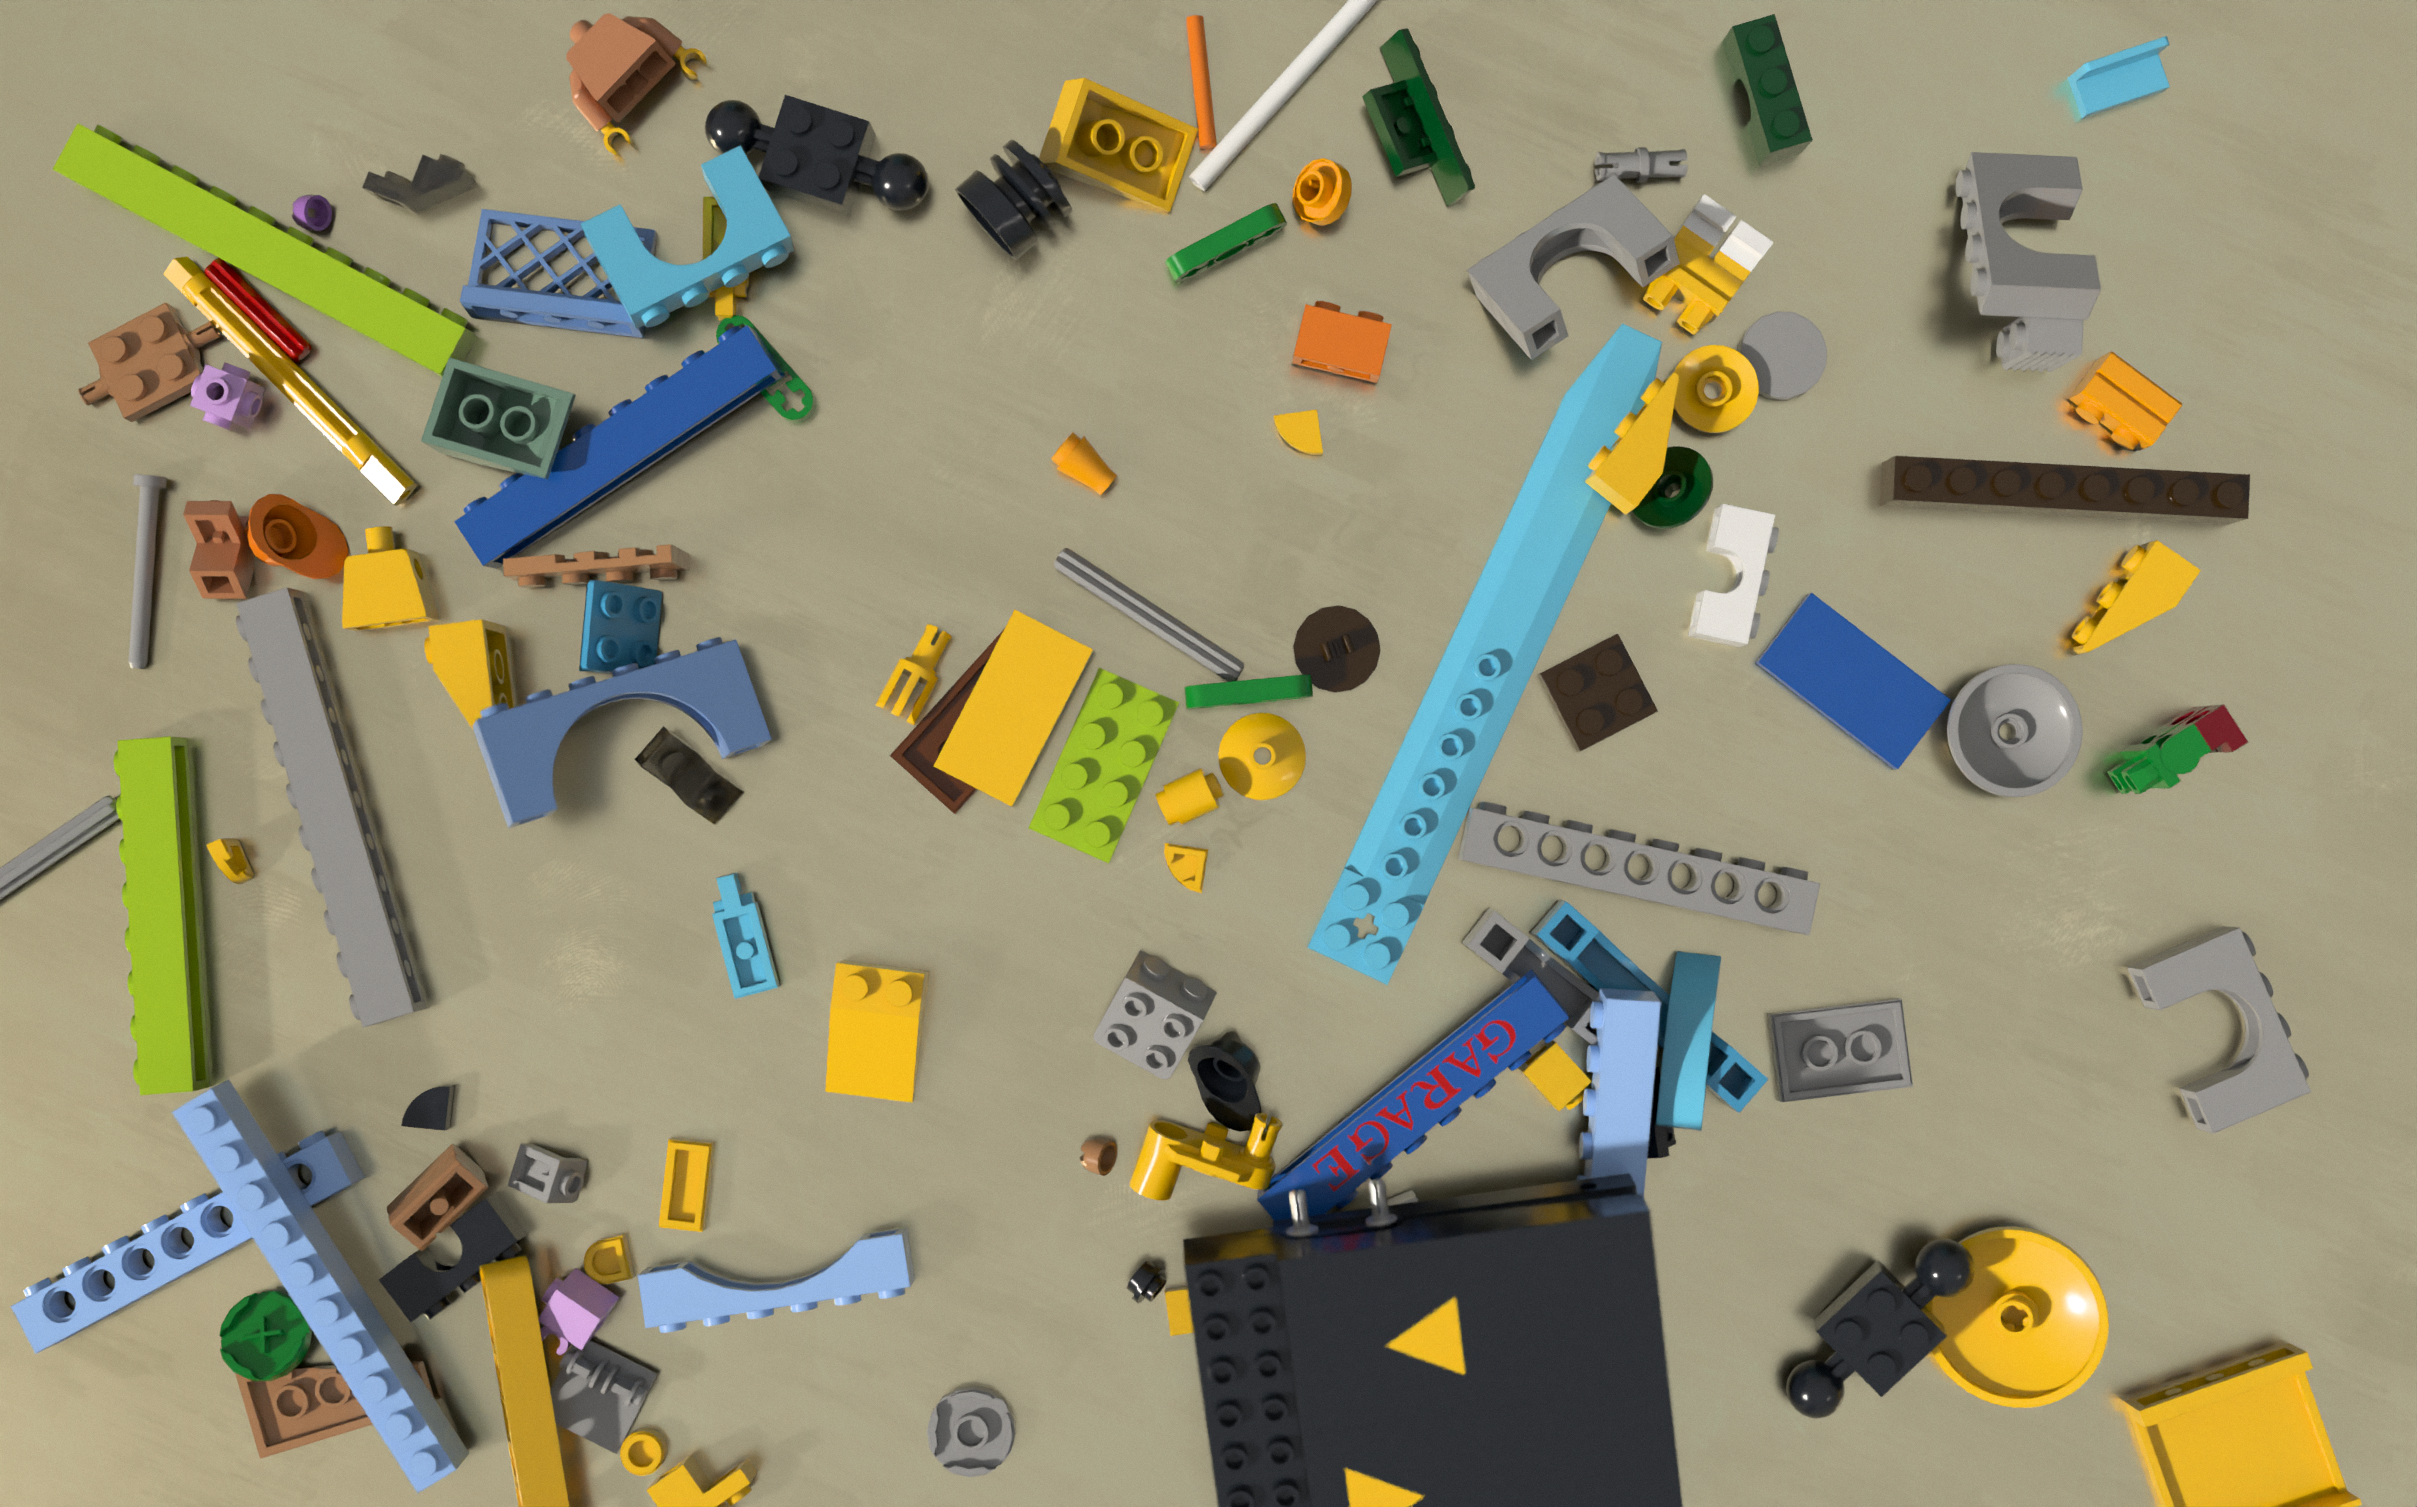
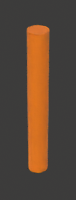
M1193 15L1186 18L1199 146L1201 149H1211L1217 146L1204 19L1201 15Z

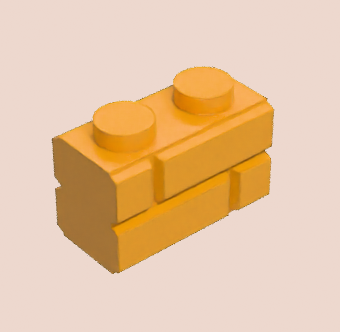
M2112 351L2101 356L2094 363L2069 398L2078 405L2076 412L2079 416L2092 424L2101 422L2113 431L2111 438L2114 442L2127 450H2134L2136 448L2138 451L2152 446L2165 430L2167 424L2171 422L2182 407L2180 401Z

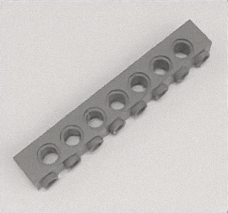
M1481 801L1480 809L1469 808L1458 860L1810 935L1820 883L1807 880L1809 874L1807 871L1782 867L1781 874L1764 871L1765 862L1739 857L1738 865L1721 862L1723 853L1696 848L1695 856L1679 853L1678 843L1653 838L1652 846L1635 843L1636 834L1610 829L1609 837L1592 834L1593 825L1567 820L1566 828L1549 824L1550 816L1524 811L1523 818L1505 815L1506 806ZM1506 826L1514 827L1520 834L1518 847L1510 852L1503 850L1498 843L1499 832ZM1551 835L1558 837L1563 844L1561 856L1554 861L1547 860L1541 851L1543 841ZM1592 845H1599L1606 854V861L1598 870L1590 869L1585 862V853ZM1641 854L1647 859L1649 869L1643 878L1637 880L1630 875L1628 863L1633 856ZM1683 863L1689 867L1692 877L1686 887L1679 889L1673 884L1671 875L1673 869ZM1723 873L1729 874L1734 880V890L1726 898L1720 897L1715 890L1716 879ZM1770 882L1777 890V899L1773 905L1765 907L1759 901L1758 892L1762 885Z

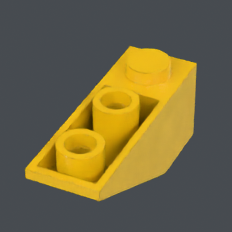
M1675 372L1663 381L1657 377L1652 381L1640 397L1645 402L1637 415L1630 411L1614 430V433L1619 438L1613 446L1608 449L1603 445L1587 465L1593 471L1585 480V483L1625 515L1638 506L1663 473L1679 375Z
M2158 540L2142 544L2141 546L2137 544L2122 561L2121 566L2125 570L2116 582L2113 580L2109 582L2099 594L2096 602L2100 606L2092 618L2087 616L2074 630L2072 638L2076 641L2068 652L2072 655L2088 653L2176 607L2201 570Z

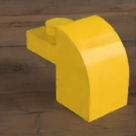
M691 1454L655 1479L646 1491L657 1507H728L724 1502L725 1500L729 1506H732L752 1491L749 1484L758 1472L747 1458L711 1483Z

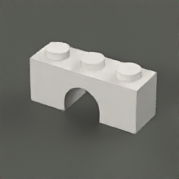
M1722 504L1715 509L1706 551L1727 557L1734 565L1736 580L1728 593H1717L1708 590L1697 593L1688 633L1689 637L1735 647L1747 645L1749 638L1755 639L1760 624V613H1755L1758 595L1764 596L1770 575L1768 570H1764L1767 553L1772 554L1774 552L1779 529L1773 527L1774 514L1728 504Z

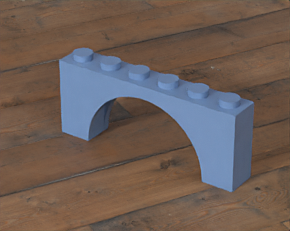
M721 637L713 638L697 644V652L681 656L679 650H674L655 657V664L639 669L637 663L628 664L611 671L613 677L596 682L595 677L590 676L568 684L570 691L553 696L550 689L525 697V705L509 709L507 703H502L480 711L482 718L476 719L472 727L508 829L550 816L557 810L553 791V767L559 745L568 729L578 719L597 707L611 702L645 699L664 703L684 712L708 733L722 759L762 747L772 738L737 640L723 643Z

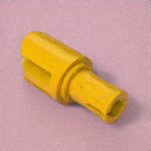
M931 624L926 625L925 631L911 657L899 659L875 704L883 709L896 688L901 674L907 675L910 678L891 711V714L899 717L917 682L924 684L925 687L917 698L913 710L906 721L912 725H915L939 680L934 669L948 642L952 639L950 634L942 630L935 645L932 646L931 641L938 627Z

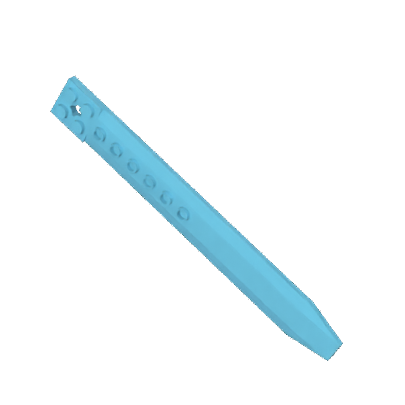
M1622 324L1564 395L1307 948L1388 985L1442 865L1611 505L1608 500L1585 483V480L1593 471L1587 465L1603 445L1608 449L1613 446L1619 438L1614 433V430L1630 411L1637 415L1644 406L1645 402L1640 397L1656 377L1662 345L1661 341ZM1367 913L1374 916L1373 924L1378 927L1376 934L1368 933L1365 939L1359 938L1357 936L1359 929L1353 925L1356 918L1364 919Z

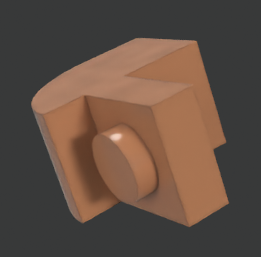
M187 501L183 515L197 543L189 572L202 598L246 599L254 571V553L249 546L248 536L244 533L249 517L238 516L232 501Z

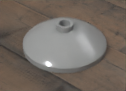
M2023 664L1997 666L1972 678L1956 696L1947 723L1949 748L1961 772L1981 789L2005 797L2035 795L2057 784L2075 763L2082 742L2081 715L2077 703L2069 690L2050 673ZM2003 724L2009 725L2012 731L2010 738L2007 740L2003 739L1999 733L2000 727Z

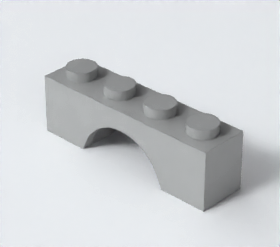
M1489 908L1462 943L1513 983L1533 969L1566 1009L1569 1018L1563 1023L1591 1045H1597L1596 1029L1591 1028L1590 1010L1592 1001L1599 1002L1600 994L1562 966L1500 914Z

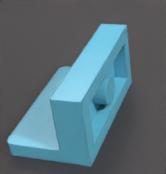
M2167 36L2087 62L2069 76L2068 81L2081 118L2083 119L2168 89L2170 86L2159 57V53L2170 45Z

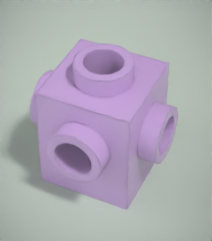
M225 362L222 370L205 365L203 373H200L193 382L191 388L193 399L190 406L204 411L203 420L229 430L233 422L251 429L254 418L260 411L262 397L266 388L249 381L251 372Z

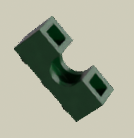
M1775 14L1732 26L1722 43L1734 83L1742 81L1749 97L1751 119L1747 126L1759 166L1801 154L1812 142V136Z

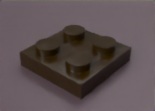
M1615 634L1538 674L1578 752L1658 712L1619 634Z

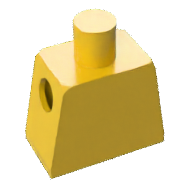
M390 526L365 529L368 554L348 556L344 561L343 629L358 632L439 620L437 608L418 552L410 549L395 550L393 529Z

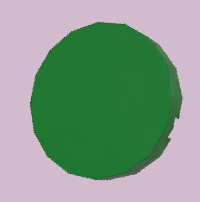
M279 1291L254 1293L244 1297L234 1305L221 1324L219 1337H222L221 1356L232 1372L251 1381L270 1382L288 1375L302 1362L310 1348L312 1329L291 1297Z

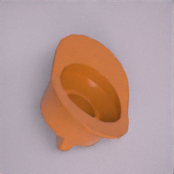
M268 494L258 499L250 509L248 524L244 533L248 536L249 546L254 555L262 562L274 567L284 566L312 579L329 578L339 573L343 568L345 558L348 556L345 536L338 526L325 516L282 494Z

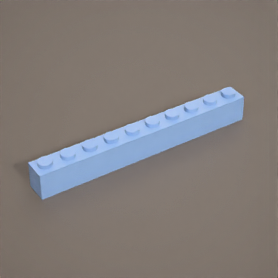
M228 1079L210 1088L174 1110L172 1113L416 1492L423 1491L457 1470L469 1454L468 1450L230 1080Z

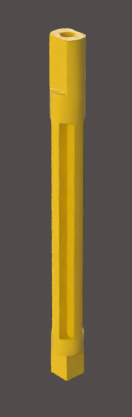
M188 256L174 258L163 274L395 506L405 502L417 487V484L251 319L215 286Z

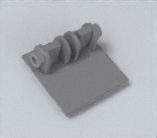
M591 1340L582 1350L573 1345L571 1350L567 1351L559 1365L561 1370L550 1390L555 1423L618 1454L657 1373Z

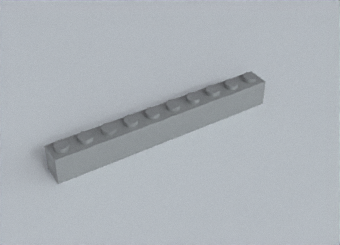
M284 588L238 602L236 604L240 615L236 617L237 629L243 640L248 641L252 655L248 660L249 669L254 680L261 685L265 698L261 701V709L267 723L273 725L277 741L274 742V753L279 764L286 769L290 782L286 785L287 796L292 807L298 809L302 826L299 827L300 840L303 847L311 852L315 868H312L311 871L312 880L317 891L323 893L328 909L324 912L325 924L330 934L335 935L340 950L337 953V964L341 974L345 978L348 977L353 993L349 997L351 1011L357 1020H361L362 1027H367L427 1009L303 593L299 590Z

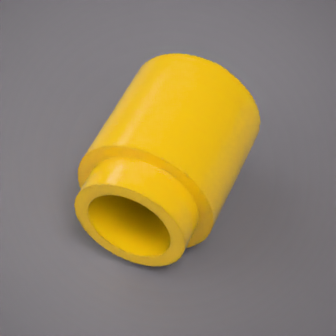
M1202 768L1163 785L1164 790L1155 794L1161 811L1170 826L1177 822L1183 825L1220 808L1218 799L1224 796L1214 772L1206 775Z

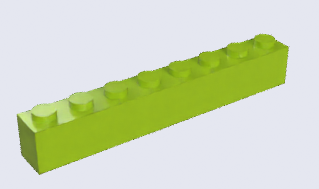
M169 736L117 740L118 751L114 754L113 762L115 772L120 777L121 794L117 798L116 809L119 819L123 822L124 837L120 841L119 855L126 869V883H124L122 888V900L124 906L128 909L129 926L125 931V945L128 952L131 953L132 970L129 972L127 983L129 993L134 997L135 1015L131 1018L130 1030L132 1038L137 1042L138 1058L134 1062L133 1076L136 1084L139 1085L140 1095L197 1091L210 1087L188 739Z

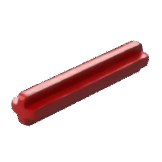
M217 258L205 268V276L294 362L301 361L310 353L311 345L224 260Z

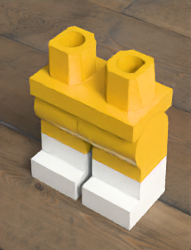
M1705 194L1694 206L1674 237L1680 264L1649 283L1643 297L1644 301L1663 311L1673 296L1687 304L1677 322L1692 334H1696L1709 321L1713 322L1721 314L1745 279L1774 243L1741 220L1728 235L1714 257L1710 258V253L1737 216Z

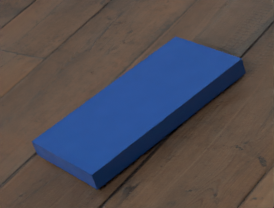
M1809 593L1755 662L1894 770L1899 769L1951 701L1950 698L1813 593Z

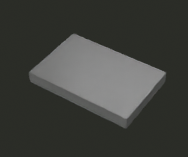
M1894 998L1768 1014L1778 1101L1789 1102L1913 1087L1902 999Z

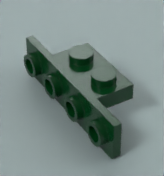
M1404 28L1398 30L1380 47L1395 83L1370 89L1362 98L1396 177L1431 167L1447 206H1451L1474 190L1475 184L1472 179L1471 170L1467 163H1465L1456 142L1454 130L1450 123H1448L1439 102L1437 90L1433 83H1431L1422 62L1419 48L1414 43L1409 29Z

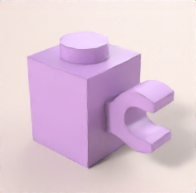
M577 1268L564 1281L556 1278L541 1299L547 1304L538 1318L539 1322L544 1325L540 1329L542 1341L548 1334L556 1335L560 1339V1346L556 1351L559 1355L564 1354L572 1344L582 1350L602 1327L620 1297Z

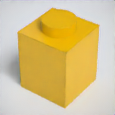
M1553 1040L1544 1043L1524 1064L1518 1067L1533 1086L1559 1112L1564 1107L1571 1110L1583 1100L1585 1088L1592 1082Z

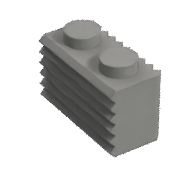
M2035 317L2017 318V320L2004 327V330L1997 337L1996 354L1998 358H2002V367L2005 370L2012 368L2016 371L2020 368L2022 371L2030 369L2033 372L2038 369L2040 372L2047 370L2050 373L2076 359L2082 354L2083 320Z

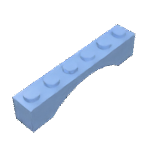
M907 1227L863 1234L849 1251L830 1265L808 1276L786 1282L755 1284L734 1281L708 1272L691 1261L649 1267L638 1274L645 1328L659 1326L660 1333L679 1331L687 1327L686 1322L702 1319L704 1326L729 1322L730 1315L747 1313L748 1319L768 1317L774 1314L773 1308L791 1306V1312H803L817 1308L818 1301L834 1299L835 1305L853 1304L861 1301L862 1294L878 1292L881 1299L904 1295L905 1288L911 1287L915 1280Z

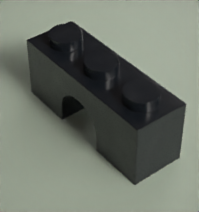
M497 1192L482 1200L450 1225L462 1244V1255L456 1265H449L439 1261L427 1247L423 1251L418 1250L379 1279L410 1323L422 1315L431 1320L451 1305L447 1296L460 1287L466 1293L480 1283V1265L492 1263L494 1260L498 1262L511 1259L522 1250L517 1243L526 1237L528 1232Z

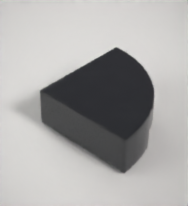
M454 1085L438 1086L417 1096L406 1109L401 1126L448 1130L450 1128Z

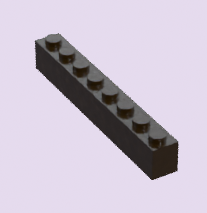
M1894 456L1882 463L1880 506L2229 525L2248 519L2250 475Z

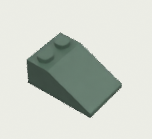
M449 357L421 442L439 453L469 462L548 479L576 395Z

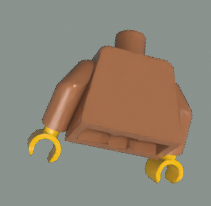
M608 13L604 14L594 25L587 20L578 21L570 31V39L575 45L567 52L566 59L573 68L569 75L572 102L595 131L600 129L603 132L606 149L618 156L621 155L612 145L613 138L618 134H622L631 146L634 145V140L631 134L624 129L615 128L610 120L613 118L619 123L676 64L671 57L674 56L680 61L682 73L691 80H697L698 75L685 65L688 60L697 59L707 67V61L702 51L696 48L686 50L681 46L683 41L654 18L626 16L621 20Z

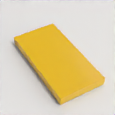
M1014 609L934 767L1013 807L1094 650Z

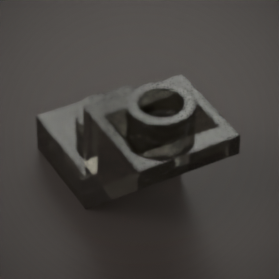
M440 154L438 160L422 155L412 181L390 171H386L384 177L368 172L362 188L377 199L417 214L472 190L476 181L464 171L465 164L454 158Z
M664 726L635 758V761L641 768L669 786L685 805L714 825L743 792L697 750Z

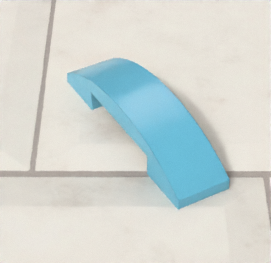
M1679 951L1676 953L1661 1068L1656 1121L1658 1126L1702 1131L1721 956Z

